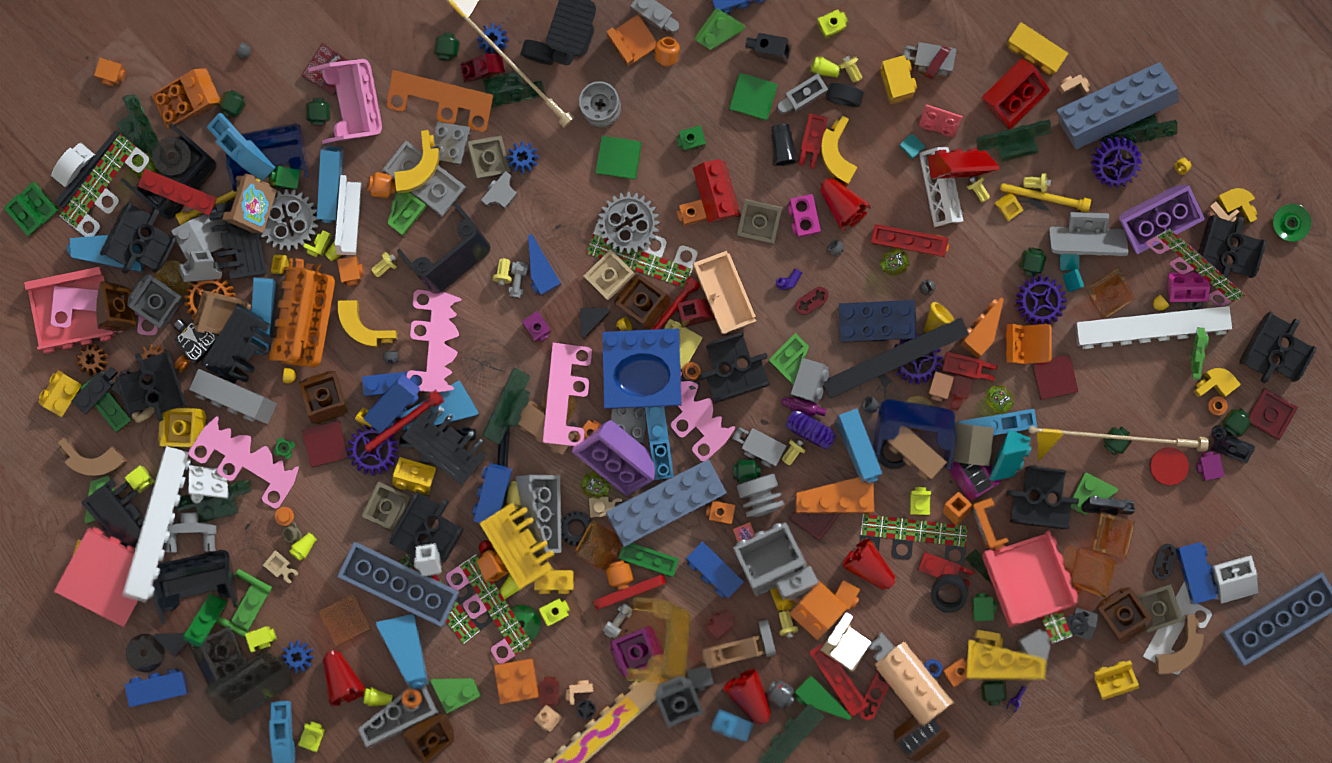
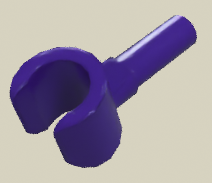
M1022 686L1017 696L1012 698L1007 704V709L1010 705L1016 707L1013 713L1017 712L1021 705L1020 700L1026 690L1025 686Z

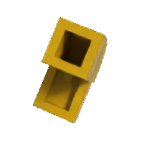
M1235 188L1216 198L1226 214L1238 208L1247 225L1257 220V211L1253 205L1250 206L1249 204L1255 197L1249 191Z
M1215 368L1204 373L1208 380L1206 381L1204 378L1195 385L1197 389L1193 392L1197 397H1200L1214 387L1221 397H1226L1241 384L1228 370Z

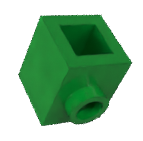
M701 125L679 131V137H676L678 147L683 148V152L706 147Z
M276 166L268 176L271 184L270 187L287 190L297 189L300 170Z
M988 593L976 594L977 598H972L973 621L994 620V613H997V602L993 601V597H988Z

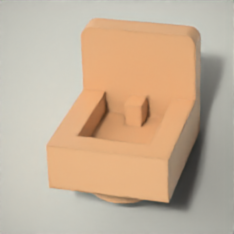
M1081 74L1073 79L1071 76L1061 81L1062 84L1058 88L1062 95L1079 86L1083 95L1088 94L1090 91L1089 82L1085 77L1082 78Z
M1217 202L1207 208L1209 216L1216 215L1219 218L1232 222L1237 219L1235 215L1239 213L1236 209L1228 216Z
M589 680L577 681V685H569V689H566V701H570V705H574V693L593 692V684H589Z
M545 705L534 720L545 730L551 732L562 719V716L548 705Z

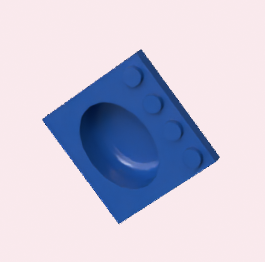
M679 328L602 332L605 409L682 406Z

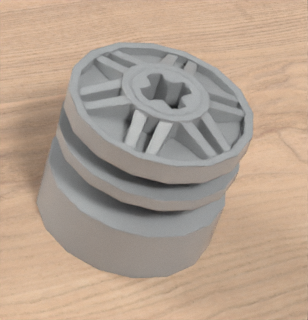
M603 81L593 82L582 90L579 97V106L585 120L595 127H607L619 118L621 102L615 88ZM601 103H603L604 107H602L601 110H599L597 106H600Z
M775 474L736 486L739 497H749L750 500L742 505L743 508L752 506L753 509L745 513L746 517H759L774 512L779 507L785 505L783 500L774 502V498L782 496L781 493H771V490L778 486Z

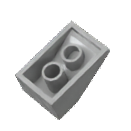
M216 209L211 212V215L218 214ZM206 214L171 230L173 235L176 236V240L187 261L190 251L209 250L211 256L224 250L221 233H228V230L212 232L211 227L225 225L226 221L223 219L210 220L209 215Z

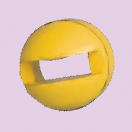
M1181 158L1174 164V168L1179 174L1185 175L1191 169V162L1187 158Z
M1161 294L1153 301L1154 308L1159 311L1165 310L1170 306Z
M627 317L619 319L616 323V328L619 327V331H631L633 328L631 321Z
M284 368L282 383L289 384L295 381V371L290 368Z

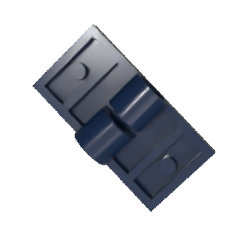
M916 301L839 303L840 342H881L915 339Z

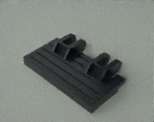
M234 202L215 204L216 213L231 212ZM224 213L210 215L209 219L213 221L222 219ZM227 221L225 225L211 227L212 232L228 230V233H221L223 249L231 250L218 252L216 255L217 258L233 256L234 262H225L218 265L219 269L235 268V270L228 271L229 279L267 274L260 233H251Z
M237 304L201 366L233 384L236 383L237 379L247 383L249 376L235 366L250 374L254 372L255 368L247 361L250 360L255 350L265 353L267 348L264 344L254 339L253 336L266 344H270L272 337L265 332L271 324L264 321V318Z
M440 407L430 420H428V417L433 412L427 409L419 415L402 438L460 485H463L486 457L481 451L475 457L473 456L483 443V440H477L474 447L468 452L463 447L472 439L474 433L470 431L459 445L458 442L463 437L452 427H449L445 433L443 432L453 416L451 414L447 416L438 428L433 423L440 417L444 409Z
M112 478L81 503L109 537L112 536L121 541L120 544L125 547L130 545L136 548L145 516L136 521L142 514L132 502L127 506H124V504L133 498L137 492L136 490L131 491L125 498L121 499L118 493L125 490L129 486V482H124L112 492L111 489L118 485Z

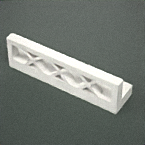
M937 147L919 153L934 227L963 222L955 178L937 179L935 184L931 182L929 164L926 156L934 155L937 150H946V153H948V147ZM937 191L941 195L939 203L935 201V194ZM940 210L945 214L946 220L939 221L938 214Z
M340 175L335 248L337 255H356L361 182H347L346 175Z

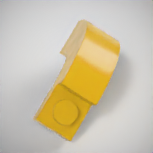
M842 116L840 120H835L831 128L834 132L826 128L822 139L821 156L829 174L840 183L848 186L857 170V166L843 159L838 151V139L849 121L848 118Z
M429 130L421 131L423 156L420 163L411 170L394 172L397 193L415 191L427 184L434 176L439 164L440 151L438 148H431L435 146L434 135H430Z
M357 300L338 301L340 322L345 331L355 341L368 347L378 348V340H381V343H393V340H397L396 330L373 331L364 327L359 318V302Z

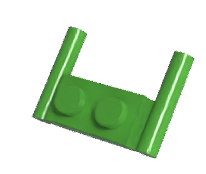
M238 569L235 576L250 583L251 586L232 621L230 622L220 616L216 623L245 638V634L248 633L272 587Z

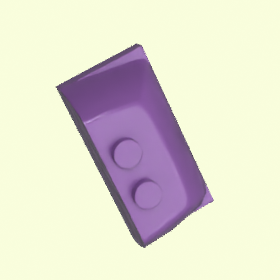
M1189 185L1172 187L1123 212L1119 216V220L1135 254L1149 249L1150 247L1146 242L1169 229L1178 234L1205 220ZM1154 241L1152 242V246H1155L1160 242Z
M612 420L598 427L586 440L573 447L572 453L626 496L654 480V463L650 451Z

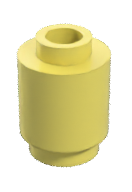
M510 481L506 504L513 503L516 509H521L522 505L517 482Z

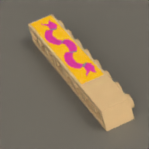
M651 667L643 674L645 678L640 683L636 680L628 687L631 690L626 695L620 694L614 700L616 704L613 707L609 708L607 706L599 713L601 717L597 721L592 719L585 725L586 731L582 734L580 732L576 733L570 739L572 743L568 747L563 745L556 751L558 755L553 760L549 757L544 763H585L656 700L655 692L659 684L668 681L658 668L653 670Z

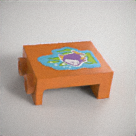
M992 498L973 504L971 511L986 549L991 548L995 551L1005 547L1004 543L1008 542V540L1004 538L996 541L984 511L985 508L994 505Z

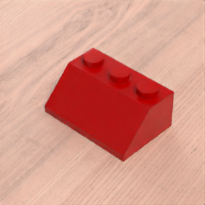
M1021 58L981 98L988 109L1010 130L1050 92V89L1036 67Z
M978 148L967 149V152H962V149H954L946 153V150H937L934 155L928 156L931 179L979 177L1000 170L999 165L988 152L978 151Z
M721 159L707 161L692 168L708 223L740 217L741 213L726 161Z

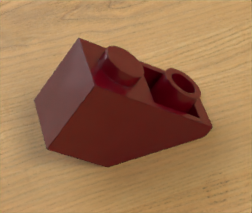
M483 54L460 64L463 82L491 78L505 72L503 58L500 54Z
M693 299L677 303L682 328L715 320L707 299Z

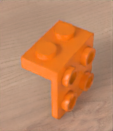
M1007 324V363L1035 364L1051 362L1052 327L1050 324L1026 326Z

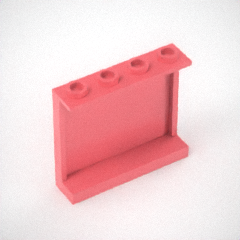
M101 267L24 282L25 290L29 294L39 345L37 350L43 351L44 354L55 352V348L62 347V350L74 348V344L81 343V346H85L86 344H93V340L100 339V342L111 340L112 336H116L114 331L110 330L109 332L105 329H98L96 311L72 309L71 325L69 327H55L51 324L54 286L98 290L100 282H105L104 271ZM60 311L56 313L55 320L57 323L63 324L67 321L68 316L65 312Z
M95 527L93 529L88 528L54 592L124 627L138 600L122 596L136 548L130 545L127 547L121 545L119 539L112 536L108 538L103 535V531Z
M1050 530L1046 531L1043 535L995 551L992 549L985 551L982 555L1009 628L1073 607L1077 603V592L1071 587L1070 574L1064 569L1063 556L1061 553H1058L1056 538L1054 535H1051Z

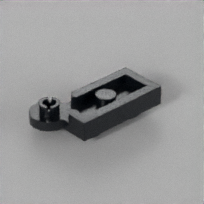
M1216 425L1212 428L1211 435L1215 440L1211 450L1247 464L1254 452L1255 446L1227 435L1226 428L1221 425Z

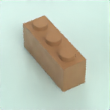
M531 400L515 422L519 424L518 427L522 431H529L534 435L535 440L542 444L545 443L543 442L546 410ZM571 431L568 434L569 440L573 442L578 433ZM546 443L550 446L549 449L558 455L559 453L563 455L570 447L569 445Z
M904 424L886 442L889 444L887 448L895 455L899 453L903 457L902 461L910 468L913 465L918 470L916 473L924 480H931L946 463L942 457Z

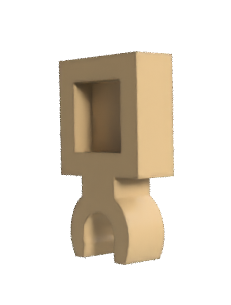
M608 497L589 498L590 518L606 517L605 513L615 508V504L622 502V499L617 498L609 502Z
M276 550L263 564L277 578L283 574L284 580L287 583H292L288 578L289 573H294L296 576L299 575L295 569L288 568L291 562Z

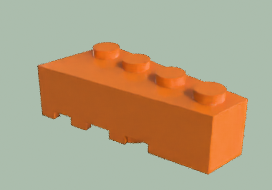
M859 477L795 494V514H872L874 512V482L870 484L867 481L861 483Z

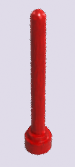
M688 276L684 281L685 288L652 330L662 329L676 312L677 303L683 302L690 292L693 293L694 290H698L701 285L696 280Z
M436 389L429 394L430 396L427 397V401L366 444L365 450L368 452L373 450L431 406L441 405L445 402L443 397Z

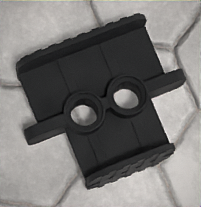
M559 0L546 38L547 45L555 50L553 54L555 62L570 65L573 56L580 57L587 53L594 33L592 22L596 13V6L591 0Z
M129 201L122 208L119 217L116 219L100 251V255H106L123 264L124 267L121 272L124 274L129 272L135 260L153 269V272L156 273L164 265L176 241V236H170L152 226L159 210L154 209L149 214L135 207ZM142 228L148 231L149 236L147 238L141 235L140 230ZM133 245L140 248V254H135L132 251Z
M1212 215L1205 226L1198 254L1225 278H1228L1229 271L1248 276V278H1254L1261 265L1266 240H1259L1240 234L1244 217L1239 216L1236 222H1232ZM1231 237H1235L1238 240L1237 247L1230 245ZM1226 255L1231 256L1233 259L1231 266L1224 262Z
M1270 311L1260 321L1239 363L1245 364L1263 374L1260 381L1264 384L1268 382L1274 370L1292 379L1293 382H1297L1303 376L1317 347H1312L1293 336L1300 320L1294 319L1290 324L1273 315V312ZM1282 338H1286L1289 341L1287 348L1281 345L1280 341ZM1273 354L1280 358L1278 365L1274 364L1271 360Z
M743 333L730 335L729 337L706 344L714 370L699 374V379L707 378L714 403L729 400L770 385L762 360L768 358L767 353L750 357ZM741 358L748 362V366L744 369L737 366V361ZM727 365L730 369L729 373L721 374L718 369L719 366Z
M164 349L163 353L146 359H142L140 353L135 354L140 370L119 378L115 376L129 417H131V413L154 407L157 419L160 422L163 421L162 412L183 405L184 408L187 407L167 349ZM144 375L151 376L148 382L141 381ZM150 393H157L155 399L147 398Z
M1038 466L1025 467L1024 492L1007 490L1006 495L1013 496L1010 522L1062 530L1070 529L1071 504H1079V499L1062 497L1066 470ZM1030 491H1035L1038 494L1036 501L1029 499L1028 494ZM1050 493H1054L1057 496V501L1054 504L1048 501Z
M418 492L414 494L413 499H411L404 515H402L401 520L389 539L390 544L412 555L409 559L410 563H415L416 547L422 546L419 543V537L423 534L429 537L427 545H436L442 562H446L463 532L462 527L441 516L449 501L443 499L441 504H438ZM433 517L437 518L439 522L438 526L434 529L428 525L429 520Z

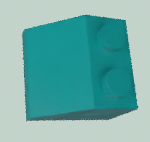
M1009 429L996 455L989 480L996 481L1014 477L1017 470L1021 471L1025 462L1023 458L1024 456L1028 457L1032 448L1029 446L1031 438Z

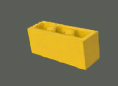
M1020 22L1006 43L1009 46V50L1016 54H1022L1027 62L1030 64L1036 63L1041 67L1040 70L1048 75L1050 73L1054 75L1068 55V52Z

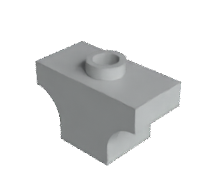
M505 171L497 182L494 180L487 189L489 191L481 199V202L486 207L497 204L506 210L518 196L510 187L512 176Z
M209 250L190 251L188 261L179 265V272L184 282L221 279L222 271L219 269L218 262L213 260Z
M811 566L777 579L775 584L782 599L788 598L789 601L806 595L819 582Z

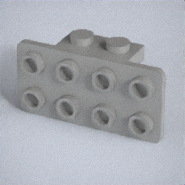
M1070 212L1068 227H1050L1049 229L1051 252L1057 254L1127 256V237L1124 229H1108L1109 213Z

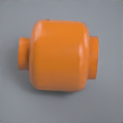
M670 37L659 40L655 47V60L664 67L674 65L679 57V44Z
M375 172L372 176H369L367 191H370L371 196L387 199L391 193L395 192L396 185L391 175Z
M624 561L609 564V568L606 569L609 585L617 587V590L628 588V583L633 581L630 565L624 563Z

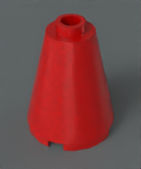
M827 178L821 183L820 192L838 227L842 231L847 230L845 227L848 225L852 228L867 215L865 210L871 208L870 204L838 180Z
M865 538L856 545L858 548L854 552L851 550L842 565L847 571L882 590L886 588L889 590L896 582L894 580L895 575L872 541Z
M336 650L327 652L325 654L326 657L323 658L330 706H340L341 701L350 703L362 697L366 689L342 653L336 652Z
M749 669L740 673L741 677L737 679L732 678L725 684L723 689L755 724L759 723L761 725L770 720L771 711L758 672L755 669Z

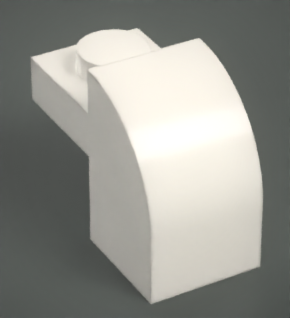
M79 143L73 149L69 148L61 156L51 176L66 187L95 154Z

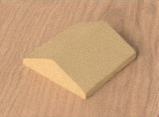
M610 249L584 277L601 295L609 300L635 273Z

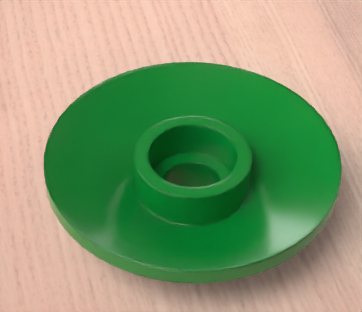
M1286 204L1276 211L1273 217V228L1281 239L1288 242H1296L1306 237L1309 233L1311 217L1304 207L1298 204ZM1289 220L1293 221V227L1288 226Z
M517 605L510 608L518 622L520 620L524 621L525 626L523 630L529 640L532 641L540 631L541 622L539 615L533 608L526 605Z

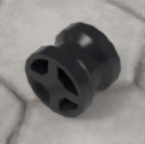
M583 700L578 704L577 714L580 718L590 719L595 715L596 706L592 701Z

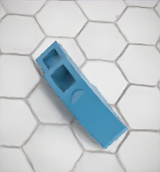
M222 113L217 114L207 126L210 132L217 138L215 142L234 161L256 178L264 181L275 169V166L251 140L247 141Z
M645 407L651 456L654 463L655 480L673 478L664 407Z
M1035 409L957 421L964 424L994 427V435L1008 433L1009 429L1016 432L1027 430L1031 426L1038 428Z
M271 702V720H269L273 763H295L291 702Z

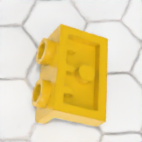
M399 457L393 474L392 485L401 490L407 489L422 495H429L436 467Z

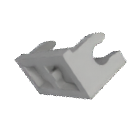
M878 633L877 638L871 642L868 649L872 650L875 648L878 651L874 654L873 658L879 662L895 647L883 633Z

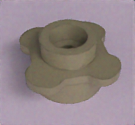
M294 522L290 523L289 527L283 529V538L290 544H295L296 540L302 538V534Z

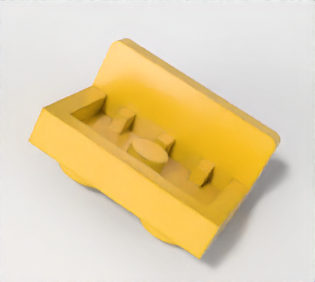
M58 370L50 377L46 390L44 389L40 393L38 403L62 417L82 384Z
M550 570L534 581V590H539V594H550V590H558V594H570V590H574L573 571Z
M1121 661L1109 668L1102 667L1094 673V681L1102 700L1139 689L1131 661Z

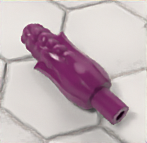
M784 397L781 400L782 405L789 407L791 411H799L807 416H815L817 414L825 417L827 409L818 407L814 402L797 397Z

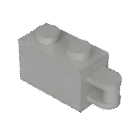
M634 0L630 6L633 13L639 15L640 18L660 32L664 29L672 34L678 32L679 23L672 18L673 12L657 1Z
M919 42L917 47L904 46L903 55H905L906 60L909 59L910 62H914L913 68H918L917 71L925 73L942 46ZM950 48L951 51L937 71V75L947 76V74L952 73L956 54L955 48ZM911 51L916 52L915 57H910Z
M819 74L787 92L785 99L778 104L779 113L786 114L791 110L796 113L824 96L828 88Z
M737 427L732 437L733 440L743 444L741 450L744 451L743 454L751 459L757 457L761 460L760 463L768 468H771V466L776 467L786 448V445L752 428L751 432H748L741 427ZM743 433L748 435L746 441L740 439Z

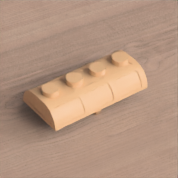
M727 251L692 264L721 335L756 322L755 313L732 258Z
M906 642L898 645L875 664L880 674L923 726L954 703L908 647Z

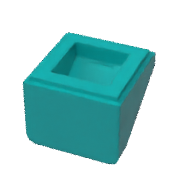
M913 133L899 145V148L911 160L926 147Z
M1059 254L1060 271L1079 270V255Z
M1078 269L1062 275L1068 293L1084 287Z

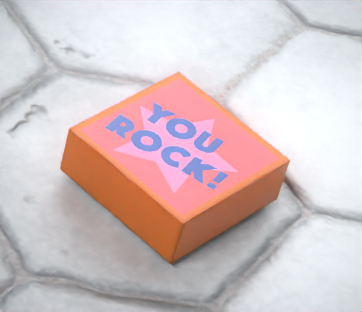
M750 522L732 529L737 543L744 539L748 541L754 538L755 533Z

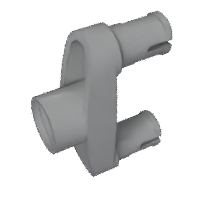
M197 512L181 513V523L169 525L167 528L170 534L167 543H165V552H177L176 535L178 533L201 532L203 534V551H209V548L210 551H216L215 534L217 533V526L198 522Z

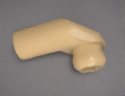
M154 407L146 408L142 412H134L131 417L135 422L141 423L152 416L155 412Z

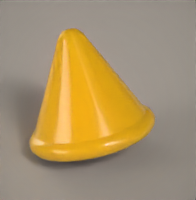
M932 302L923 331L928 333L955 319L944 306Z

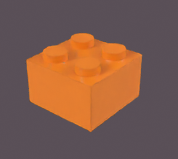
M533 659L494 665L500 704L540 697Z

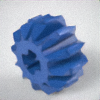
M491 23V29L484 25L485 32L483 33L489 39H491V36H495L497 41L494 40V44L499 49L500 47L507 49V45L503 43L509 41L508 37H504L507 31H501V25H498L495 29L494 23ZM483 37L476 38L477 42H480L478 45L479 49L485 48L484 54H487L489 50H491V54H495V49Z
M521 141V147L514 143L513 145L516 150L509 148L508 152L512 155L506 156L507 160H513L508 164L509 167L515 166L514 172H518L519 168H521L522 174H525V168L532 172L530 165L537 167V163L533 160L539 159V155H533L537 152V149H531V143H528L525 147L524 141ZM524 154H526V158L528 159H523L521 162L518 156H523Z
M297 640L296 647L292 642H289L291 649L283 648L287 655L283 654L281 658H287V661H284L282 665L290 664L287 668L288 671H291L294 667V672L297 674L299 673V667L303 672L306 671L304 664L308 667L312 666L308 659L312 660L314 656H308V653H311L313 649L305 650L308 645L307 643H304L301 647V642ZM300 652V657H302V660H297L295 662V657H293L294 653L298 654Z

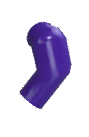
M794 268L790 277L778 278L776 280L777 288L780 290L794 288L802 272Z

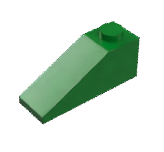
M811 675L794 691L797 694L795 699L801 705L806 703L810 707L848 720L852 718Z

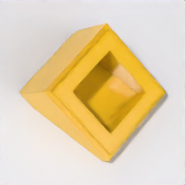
M1007 193L995 202L996 207L1008 222L1024 211L1016 197L1011 193Z

